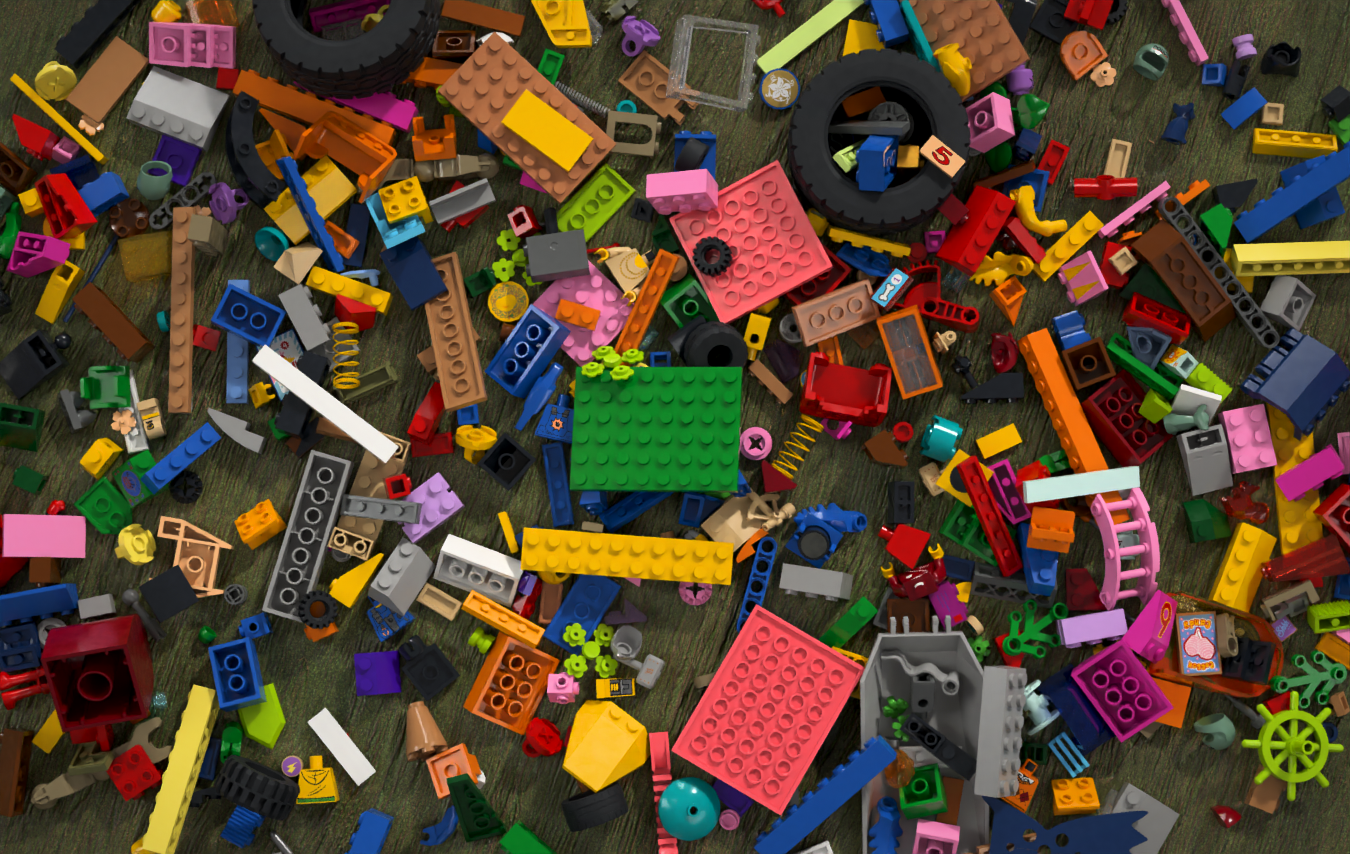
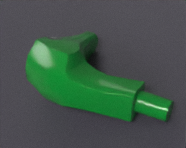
M12 202L10 213H6V228L2 236H0V258L10 260L18 231L21 232L22 217L18 215L20 203Z

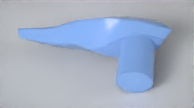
M376 269L349 271L340 274L347 278L363 279L369 277L372 287L379 285L377 275L380 274V271Z

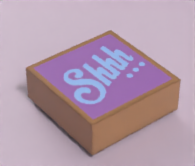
M1284 616L1282 619H1276L1267 625L1280 643L1297 631V628L1287 616Z

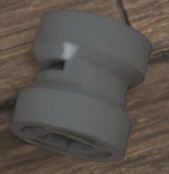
M231 584L225 589L224 598L229 604L241 605L247 600L248 591L243 585Z

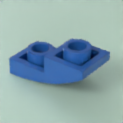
M1254 87L1221 113V116L1236 130L1268 102Z

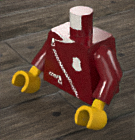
M937 544L938 548L933 551L931 546L928 548L929 553L935 559L934 561L895 576V570L891 562H889L890 568L887 570L881 566L883 576L888 579V583L896 596L907 597L910 601H914L939 590L940 583L947 575L942 558L944 552L939 544Z

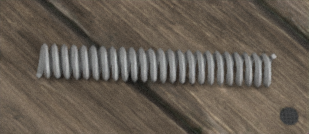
M564 84L561 86L559 91L569 100L571 99V102L573 101L577 105L585 107L588 111L591 110V112L602 118L608 115V111L606 112L607 107L604 109V106L600 104L597 108L599 103L594 107L596 101L593 102V99L590 101V98L585 103L587 96L584 98V95L579 94V92L574 96L576 90L573 91V88L570 90V87L567 89V86H565L562 91Z

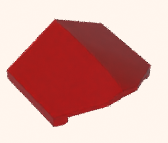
M337 294L334 314L340 322L356 323L359 326L358 331L360 332L373 328L376 308ZM344 326L345 329L356 328L352 326Z

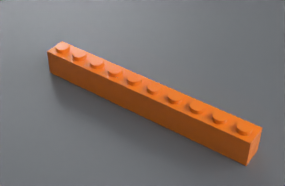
M1047 328L1024 336L1017 341L1019 350L1025 358L1027 368L1032 374L1036 389L1043 399L1044 407L1050 415L1053 428L1057 431L1061 446L1067 454L1069 464L1074 473L1080 474L1108 470V466ZM1118 490L1085 495L1086 503L1089 507H1091L1097 494L1102 496L1105 503L1122 501ZM1126 509L1110 511L1114 525L1130 519Z

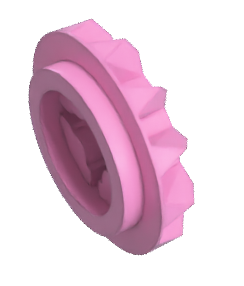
M749 428L740 437V450L750 460H761L772 449L771 436L762 428ZM749 437L754 440L763 438L759 443L762 451L756 447L749 450L752 444Z
M680 581L679 593L686 603L701 605L710 598L712 584L698 583V586L705 588V590L698 591L696 598H694L693 591L686 589V587L693 586L694 582Z

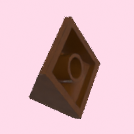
M476 30L438 31L433 44V58L455 63L465 62L476 51Z
M0 142V183L16 197L38 173Z

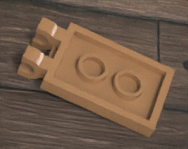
M645 50L618 80L619 84L661 118L666 120L670 116L679 126L686 120L685 116L678 111L684 102L693 111L699 105L697 103L698 100L689 94L692 90L691 87Z

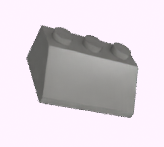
M402 538L370 585L368 596L404 617L436 566L419 546Z

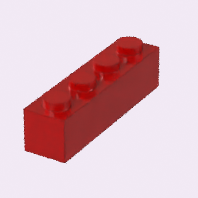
M1009 217L1002 226L1022 252L1032 259L1034 264H1039L1046 256L1044 248L1037 244V240L1029 234V230L1021 224L1019 218Z

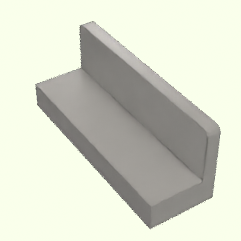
M487 178L434 199L429 204L438 225L493 203L496 200Z

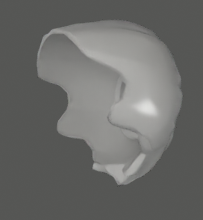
M629 625L619 628L610 642V648L614 655L620 660L634 659L639 654L642 646V634L636 628Z

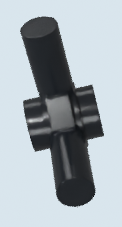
M960 355L955 357L954 363L951 365L956 374H963L971 389L977 387L978 383L969 370L972 364L968 357Z

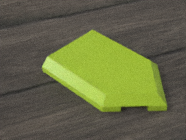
M274 683L264 686L267 702L237 709L246 737L270 749L274 748L286 724Z

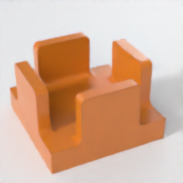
M463 743L426 759L438 799L451 796L446 778L467 773L476 785L478 784L476 776L482 774L476 756L469 754L466 744Z

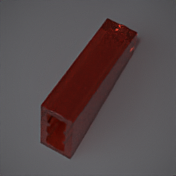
M1335 533L1328 534L1261 563L1263 567L1261 568V573L1264 579H1268L1269 582L1350 573V567Z

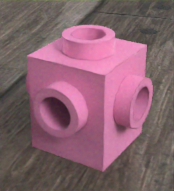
M567 672L549 674L547 687L549 701L559 704L575 702V695L579 694V682L575 681L574 675H568Z

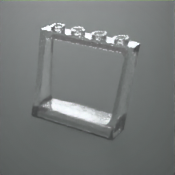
M684 14L676 22L666 97L738 112L747 110L748 104L751 103L753 93L750 92V85H753L756 77L752 71L753 66L758 61V54H755V49L759 46L761 36L757 35L759 25ZM693 28L743 33L746 35L738 101L686 88L685 81Z

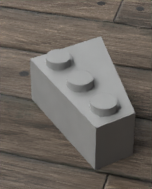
M304 283L299 284L278 295L307 351L331 339L329 335L332 332L327 323L323 324L320 318L322 313L318 305L313 304L311 300L313 296L308 286H305Z
M783 563L779 588L785 589V594L798 595V592H804L805 597L818 598V595L825 596V600L837 602L838 598L850 600L854 575Z

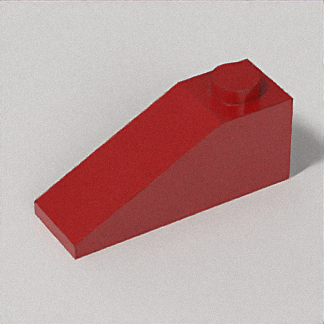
M434 382L415 413L407 431L411 439L428 446L445 412L440 383Z

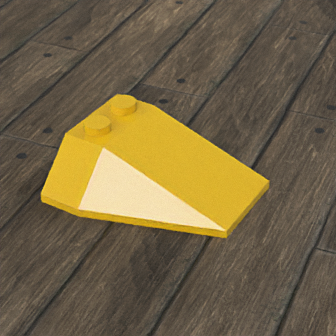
M586 700L575 715L562 768L593 792L597 793L645 763L651 754L650 739L646 728L612 701Z

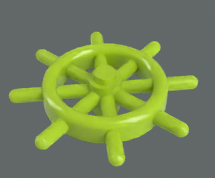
M1297 691L1290 693V710L1280 711L1272 715L1263 704L1257 705V711L1266 722L1260 730L1258 740L1245 739L1241 743L1244 748H1257L1260 761L1264 766V769L1254 778L1255 784H1262L1270 775L1279 780L1286 781L1287 799L1289 801H1294L1296 798V783L1304 782L1314 777L1323 788H1327L1329 782L1320 771L1326 763L1328 752L1340 753L1344 750L1341 744H1329L1327 733L1321 724L1331 714V709L1324 708L1316 717L1298 710L1299 694ZM1286 720H1289V734L1280 725ZM1298 720H1301L1307 726L1298 734ZM1274 731L1282 741H1271ZM1313 732L1316 743L1305 741V739ZM1270 749L1282 750L1274 759L1272 758ZM1315 751L1314 758L1311 761L1306 755H1310ZM1288 758V772H1285L1279 766ZM1297 758L1305 766V769L1296 773Z

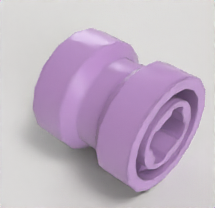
M1252 34L1232 39L1233 46L1237 49L1235 53L1237 60L1248 59L1257 55L1256 48L1251 45L1254 41Z

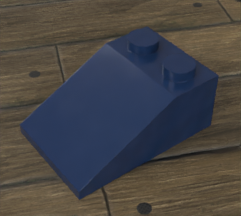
M418 236L379 253L412 311L448 290L424 243Z

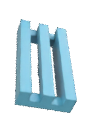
M1064 731L1047 743L1072 778L1090 766ZM1061 738H1063L1066 741V743L1069 745V747L1072 749V751L1075 753L1078 759L1082 762L1081 766L1077 763V761L1073 758V756L1061 742ZM1057 743L1075 766L1076 769L1074 771L1053 744Z

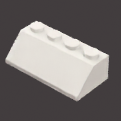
M449 534L441 548L433 578L468 592L474 590L492 601L511 608L524 570H520V560Z

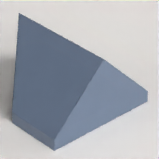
M1126 326L1133 357L1154 370L1172 337L1154 328Z

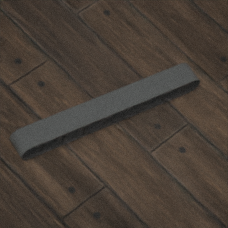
M1175 197L1161 199L1158 203L1159 213L1168 224L1185 238L1230 298L1236 316L1256 343L1263 348L1276 347L1280 340L1277 331L1181 202ZM1167 201L1173 203V210L1171 212L1165 209ZM1179 218H1183L1186 221L1183 229L1177 225ZM1192 234L1198 237L1196 245L1190 243V236ZM1204 251L1210 253V260L1208 262H1205L1202 258ZM1217 267H1220L1223 272L1219 279L1214 274ZM1229 284H1233L1235 287L1232 295H1229L1227 292ZM1242 300L1247 303L1245 311H1241L1239 308ZM1254 317L1259 319V325L1256 328L1251 324ZM1267 333H1269L1272 338L1269 344H1266L1264 342V336Z

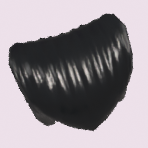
M1285 41L1276 45L1272 44L1262 58L1260 66L1262 74H1283L1295 78L1298 77L1302 56L1301 48L1296 46L1293 49Z

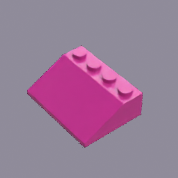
M1124 639L1089 657L1072 670L1071 676L1121 743L1174 708Z

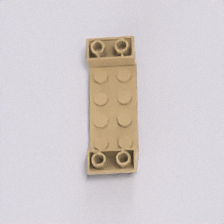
M380 432L399 448L386 464L366 450L349 495L387 499L382 478L403 473L411 443ZM341 515L338 526L334 527L328 547L367 561L378 540L385 520Z

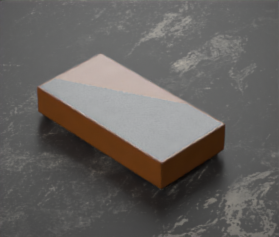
M318 416L309 422L303 440L291 437L285 442L299 459L326 437V435L316 433L319 421Z

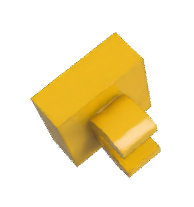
M263 382L254 384L248 390L256 409L263 407L275 397V394L267 395L266 392L271 387V384L263 385Z

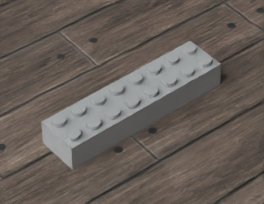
M311 450L262 611L302 622L298 615L299 601L303 599V595L310 593L309 591L316 590L329 548L328 543L338 519L343 494L346 492L354 462Z

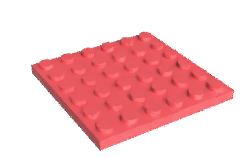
M778 160L719 191L718 208H711L709 211L691 210L689 213L680 212L669 218L720 322L726 324L732 323L834 268ZM709 236L712 238L718 237L729 246L732 252L730 268L727 266V271L725 273L722 271L720 276L717 274L714 277L709 274L707 276L694 264L693 256L695 254L693 250L697 249L696 244H701V239L703 238L707 240ZM716 249L709 250L705 255V260L709 264L716 263L720 258V253Z

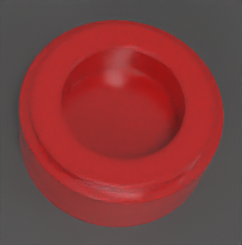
M907 422L897 423L892 430V434L900 443L908 442L914 433L912 426Z

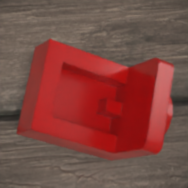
M193 324V346L216 351L221 332Z

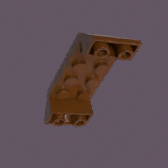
M1164 219L1160 220L1131 244V247L1140 259L1151 265L1193 321L1192 328L1203 342H1206L1236 317L1230 298L1185 238Z

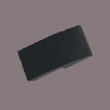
M215 787L193 792L189 807H200V803L206 802V795H208V799H221V795L216 792Z

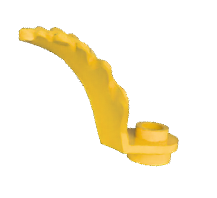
M998 251L994 253L993 259L985 255L976 273L972 277L969 276V280L973 281L975 278V283L980 284L982 279H984V284L987 287L994 280L996 286H1000L1012 274L1029 275L1034 268V263L1028 256L1014 253L1005 255Z

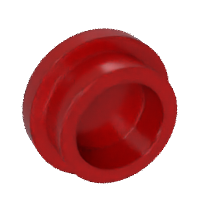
M918 242L909 245L911 247L910 254L907 256L909 261L913 263L924 261L927 256L926 247Z

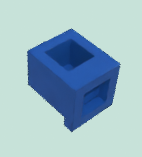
M261 613L240 620L242 625L238 626L242 638L249 637L250 639H255L273 633L267 613ZM252 623H255L257 625V629L255 631H252L250 629V625Z

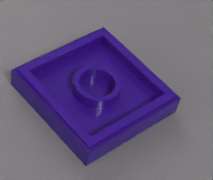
M162 135L152 161L168 163L173 173L170 182L185 187L190 182L202 150ZM160 168L148 170V173L154 176H164L167 174L165 170Z

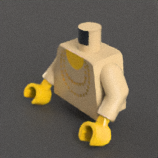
M630 247L598 249L594 252V255L599 254L601 256L597 263H602L606 260L605 265L624 292L621 300L628 298L630 302L627 306H631L639 296L650 271L648 266L654 262L655 255L649 250L640 256L636 248L631 249Z

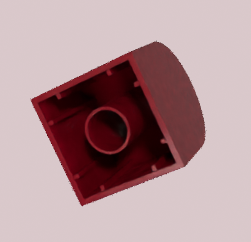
M138 614L50 629L41 656V662L62 732L147 718L154 685L153 662L147 632Z

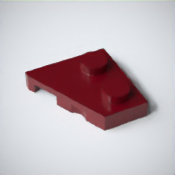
M1087 568L1065 569V600L1068 611L1107 610L1101 602L1100 592Z

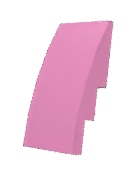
M149 22V63L180 67L236 68V27L195 23Z
M3 514L2 557L85 558V516Z

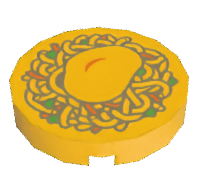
M507 281L497 284L491 290L488 296V306L496 319L512 323L520 320L529 308V298L526 290L520 284Z

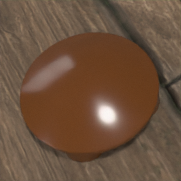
M125 199L109 210L110 227L121 238H137L149 226V211L137 199Z

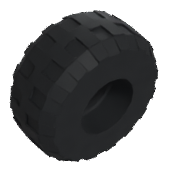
M711 321L698 326L689 335L685 343L684 358L688 367H742L744 369L748 359V347L743 336L733 326L720 321ZM725 345L724 353L719 359L715 361L707 360L708 353L713 347Z

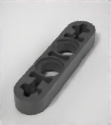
M203 172L150 215V225L158 231L167 229L173 224V213L170 211L171 204L177 202L181 207L195 206L209 194L210 186L204 185L201 187L204 192L201 193L195 185L202 186L205 183L203 180L205 177L208 179L212 178L210 183L213 185L217 183L216 177L210 172ZM195 190L197 192L196 198L194 200H187V191ZM164 210H166V212L170 216H172V218L170 219L167 216L163 218V224L161 226L159 224L155 225V223L157 222L155 219L156 217L162 218L166 215L165 213H163Z

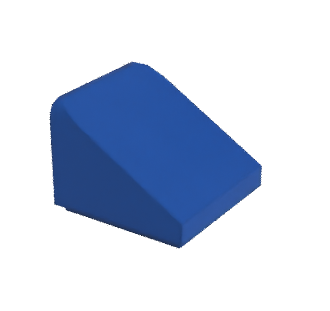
M1203 64L1202 85L1224 87L1227 80L1228 67L1224 64Z

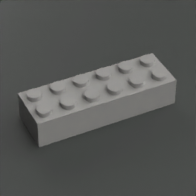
M984 666L975 795L1000 798L1015 796L1018 791L1019 781L1017 777L1021 765L1019 752L1022 747L1021 728L1024 725V717L1022 715L1026 702L1024 695L1027 683L1026 668Z

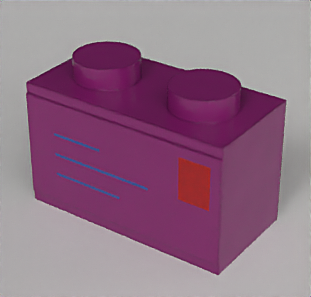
M948 580L940 584L937 592L927 595L944 630L946 615H950L951 627L967 620L966 614L969 613L964 602L960 603L957 598L959 591L954 583L950 584Z

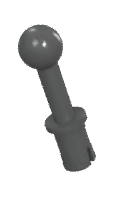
M134 589L124 591L122 595L123 602L134 608L145 623L144 628L150 633L155 642L157 643L161 638L166 637L167 634L157 623L156 617L152 619L138 601V592Z

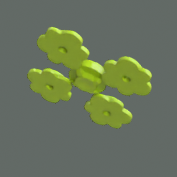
M513 229L508 231L502 230L501 236L497 238V244L502 246L503 251L510 250L515 252L512 255L513 261L501 258L499 262L493 263L492 269L495 271L496 278H500L502 282H507L510 277L515 275L513 270L515 265L519 267L525 266V272L522 274V277L526 279L527 285H541L542 282L533 283L531 276L527 277L525 264H529V258L524 257L523 249H518V243L521 239L516 237ZM536 233V234H534V236H538V235H542V234H541V233Z
M601 346L592 352V356L596 357V360L603 359V364L590 362L582 366V375H587L590 378L603 374L606 366L614 368L613 371H610V376H612L613 380H626L629 376L634 375V370L630 369L629 366L620 364L622 362H628L629 364L641 362L644 360V352L637 349H629L622 353V357H620L619 354H616L613 347Z
M574 623L572 626L565 628L566 632L563 634L565 642H569L571 647L583 645V656L577 657V655L572 654L570 659L564 661V667L567 669L568 675L581 678L583 672L588 669L585 664L586 659H596L595 671L599 672L601 678H607L609 675L613 676L616 673L615 669L618 666V662L615 659H611V656L608 654L604 657L598 656L600 653L599 646H610L612 637L615 634L613 633L614 629L612 626L607 627L604 623L599 624L597 630L593 632V635L596 637L595 642L588 641L586 643L584 638L586 631L582 629L579 623Z

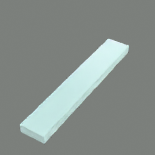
M1139 466L1023 481L1024 503L1140 487Z

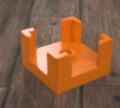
M454 114L444 115V129L425 130L423 117H413L414 136H412L415 161L456 158L457 133Z

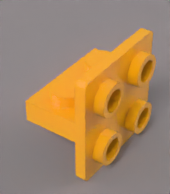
M269 499L258 503L255 508L240 515L234 521L243 543H247L252 550L287 528L286 523L276 512Z
M1092 777L1051 780L1054 794V816L1096 813V809L1100 808Z

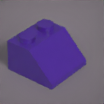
M399 650L354 654L357 696L402 692Z

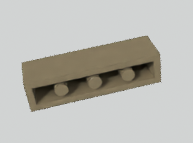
M192 214L187 239L207 256L217 257V254L224 255L228 230L213 217Z

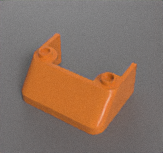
M330 111L324 114L301 135L292 159L296 161L304 153L313 159H321L328 155L359 175L357 184L363 192L358 202L362 204L376 191L394 163L397 152L393 147L344 116Z

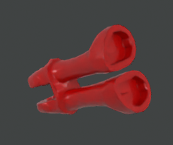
M43 666L18 675H9L5 671L0 672L1 691L34 680L37 682V684L1 693L4 705L8 711L14 709L17 701L41 693L49 694L50 689L45 678Z

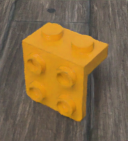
M277 129L273 131L268 141L257 144L255 147L267 169L282 181L285 179L276 160L287 156L292 158L293 153L288 151L285 135L281 134Z

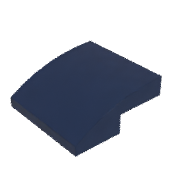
M35 621L0 628L1 671L10 672L42 665L40 640Z

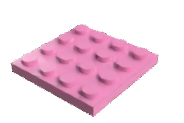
M589 260L590 275L557 279L532 304L553 318L556 316L561 299L601 311L595 332L559 321L571 331L560 348L580 367L593 362L596 357L592 356V352L601 346H608L624 329L634 307V303L631 306H627L630 302L628 298L621 300L624 293Z

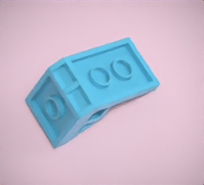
M379 192L370 195L365 200L387 249L425 232L418 215L389 224Z

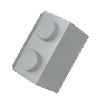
M1276 275L1265 299L1262 301L1260 310L1268 318L1288 328L1300 331L1316 295L1299 279L1286 275Z

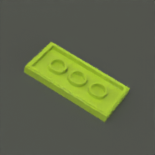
M605 163L556 213L559 232L583 229L585 242L587 243L636 190Z

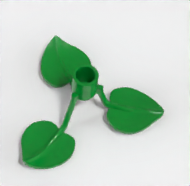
M997 81L981 90L980 99L992 92L1007 98L1004 87ZM1032 94L1022 95L1018 101L1017 108L1011 107V111L1015 112L1013 120L1018 124L1014 131L1016 132L1023 128H1035L1044 118L1050 104ZM1004 141L985 152V158L989 167L995 173L1008 167L1012 158V151L1007 142Z

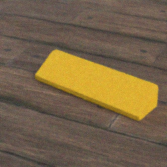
M1254 128L1252 151L1255 154L1316 158L1322 155L1326 157L1332 152L1338 151L1336 135Z

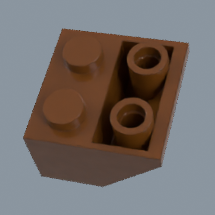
M883 430L861 446L873 464L898 469L908 465L907 460L909 458L903 449L899 450L895 445L897 440L891 431L887 433L886 430Z

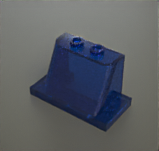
M1070 663L1042 681L1037 689L1040 694L1045 696L1049 703L1052 702L1074 734V737L1071 738L1072 742L1084 757L1114 737L1115 734L1071 676L1074 666Z

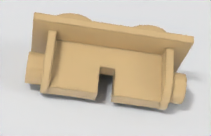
M947 331L942 335L937 332L932 337L934 340L932 345L937 353L941 352L944 355L949 350L948 347L956 340L955 332Z

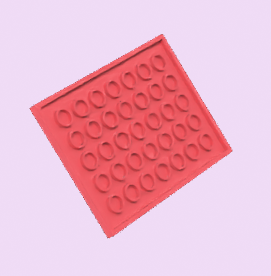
M756 604L671 751L777 814L782 815L861 678L864 667Z

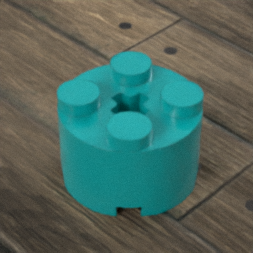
M933 415L931 420H934L932 425H927L920 446L924 447V450H920L919 453L944 463L948 459L952 460L956 448L953 446L955 441L960 439L963 429L959 427L958 423Z

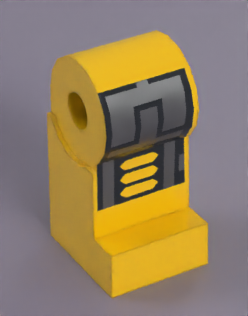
M635 678L596 679L597 698L635 695Z

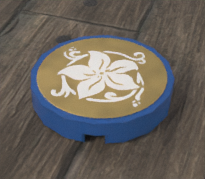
M776 68L768 71L762 77L759 94L761 100L768 107L785 109L791 107L797 101L800 94V84L797 77L791 71Z

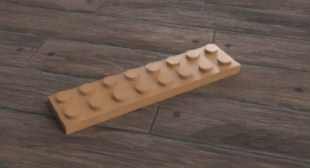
M456 252L432 259L448 290L425 303L445 410L448 413L488 400L461 268Z

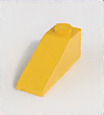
M379 553L340 576L339 579L335 578L329 586L331 590L329 594L347 607L353 608L386 555Z

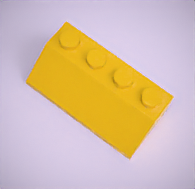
M327 155L301 176L307 184L309 196L316 203L318 214L324 220L358 191ZM289 187L279 195L276 202L272 201L264 208L267 214L295 245L310 233Z
M1244 522L1237 523L1208 601L1248 615L1277 538Z

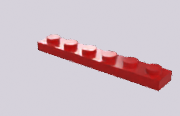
M970 456L956 465L1002 575L1008 577L1021 569L1023 564L977 456Z

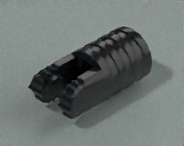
M1237 59L1232 62L1222 91V95L1231 100H1238L1240 98L1250 67L1245 64L1239 72L1241 62Z

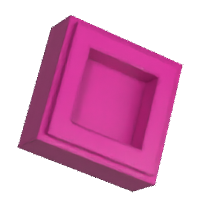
M945 230L924 232L927 253H937L946 239Z

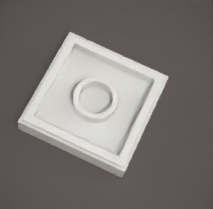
M1181 384L1171 404L1173 410L1170 413L1193 416L1197 408L1205 404L1207 405L1205 412L1209 415L1211 422L1222 396Z

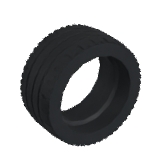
M614 782L597 793L589 789L561 803L566 823L571 832L586 830L604 824L629 811L619 782Z

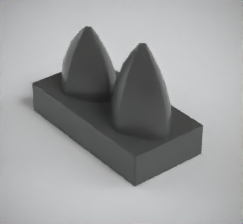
M66 389L58 393L57 398L71 434L79 432L96 418V412L90 410L76 411V408L85 400L81 398L80 392L68 391Z

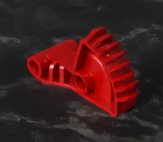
M926 260V266H922V262L918 261L917 268L911 263L910 271L906 267L903 268V272L909 278L924 272H936L937 282H924L916 285L908 292L903 304L893 302L892 297L888 302L890 308L902 310L917 305L923 318L939 322L965 333H973L978 329L979 312L976 308L964 307L941 299V268L938 266V260L934 261V265H930V260ZM927 304H933L936 309L933 312H927L924 307Z

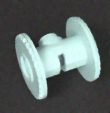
M1040 680L1025 686L1024 690L1026 702L1023 709L1024 711H1031L1028 713V716L1034 723L1027 731L1029 735L1040 731L1062 713L1061 708L1049 712L1047 709L1049 702L1043 694L1038 696L1033 691L1041 684Z

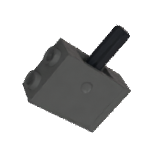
M551 207L545 209L544 218L547 234L526 237L527 244L523 245L524 257L529 258V264H525L527 277L531 276L532 282L536 283L590 275L584 230L559 232L556 209Z

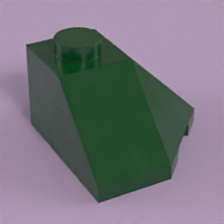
M1199 499L1182 503L1190 543L1232 536L1228 516L1206 500Z

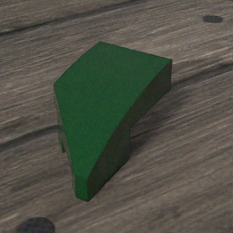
M661 214L658 218L657 226L652 233L653 245L657 253L659 249H663L676 254L680 252L664 216Z

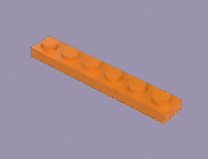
M659 249L614 348V351L620 357H622V353L629 349H639L680 257ZM622 362L620 364L631 367V364H629L628 362Z

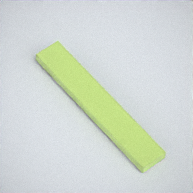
M833 0L760 57L756 64L764 74L776 68L781 69L862 6L864 1Z

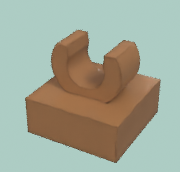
M1344 691L1335 693L1326 703H1330L1334 707L1330 715L1336 713L1337 717L1350 712Z

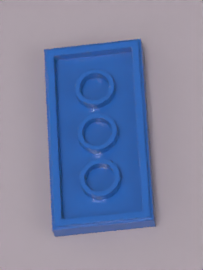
M580 574L547 626L543 637L578 657L583 645L571 647L569 642H565L563 640V634L566 632L565 628L572 626L574 623H579L582 629L586 631L584 636L585 643L588 642L622 586L606 576Z

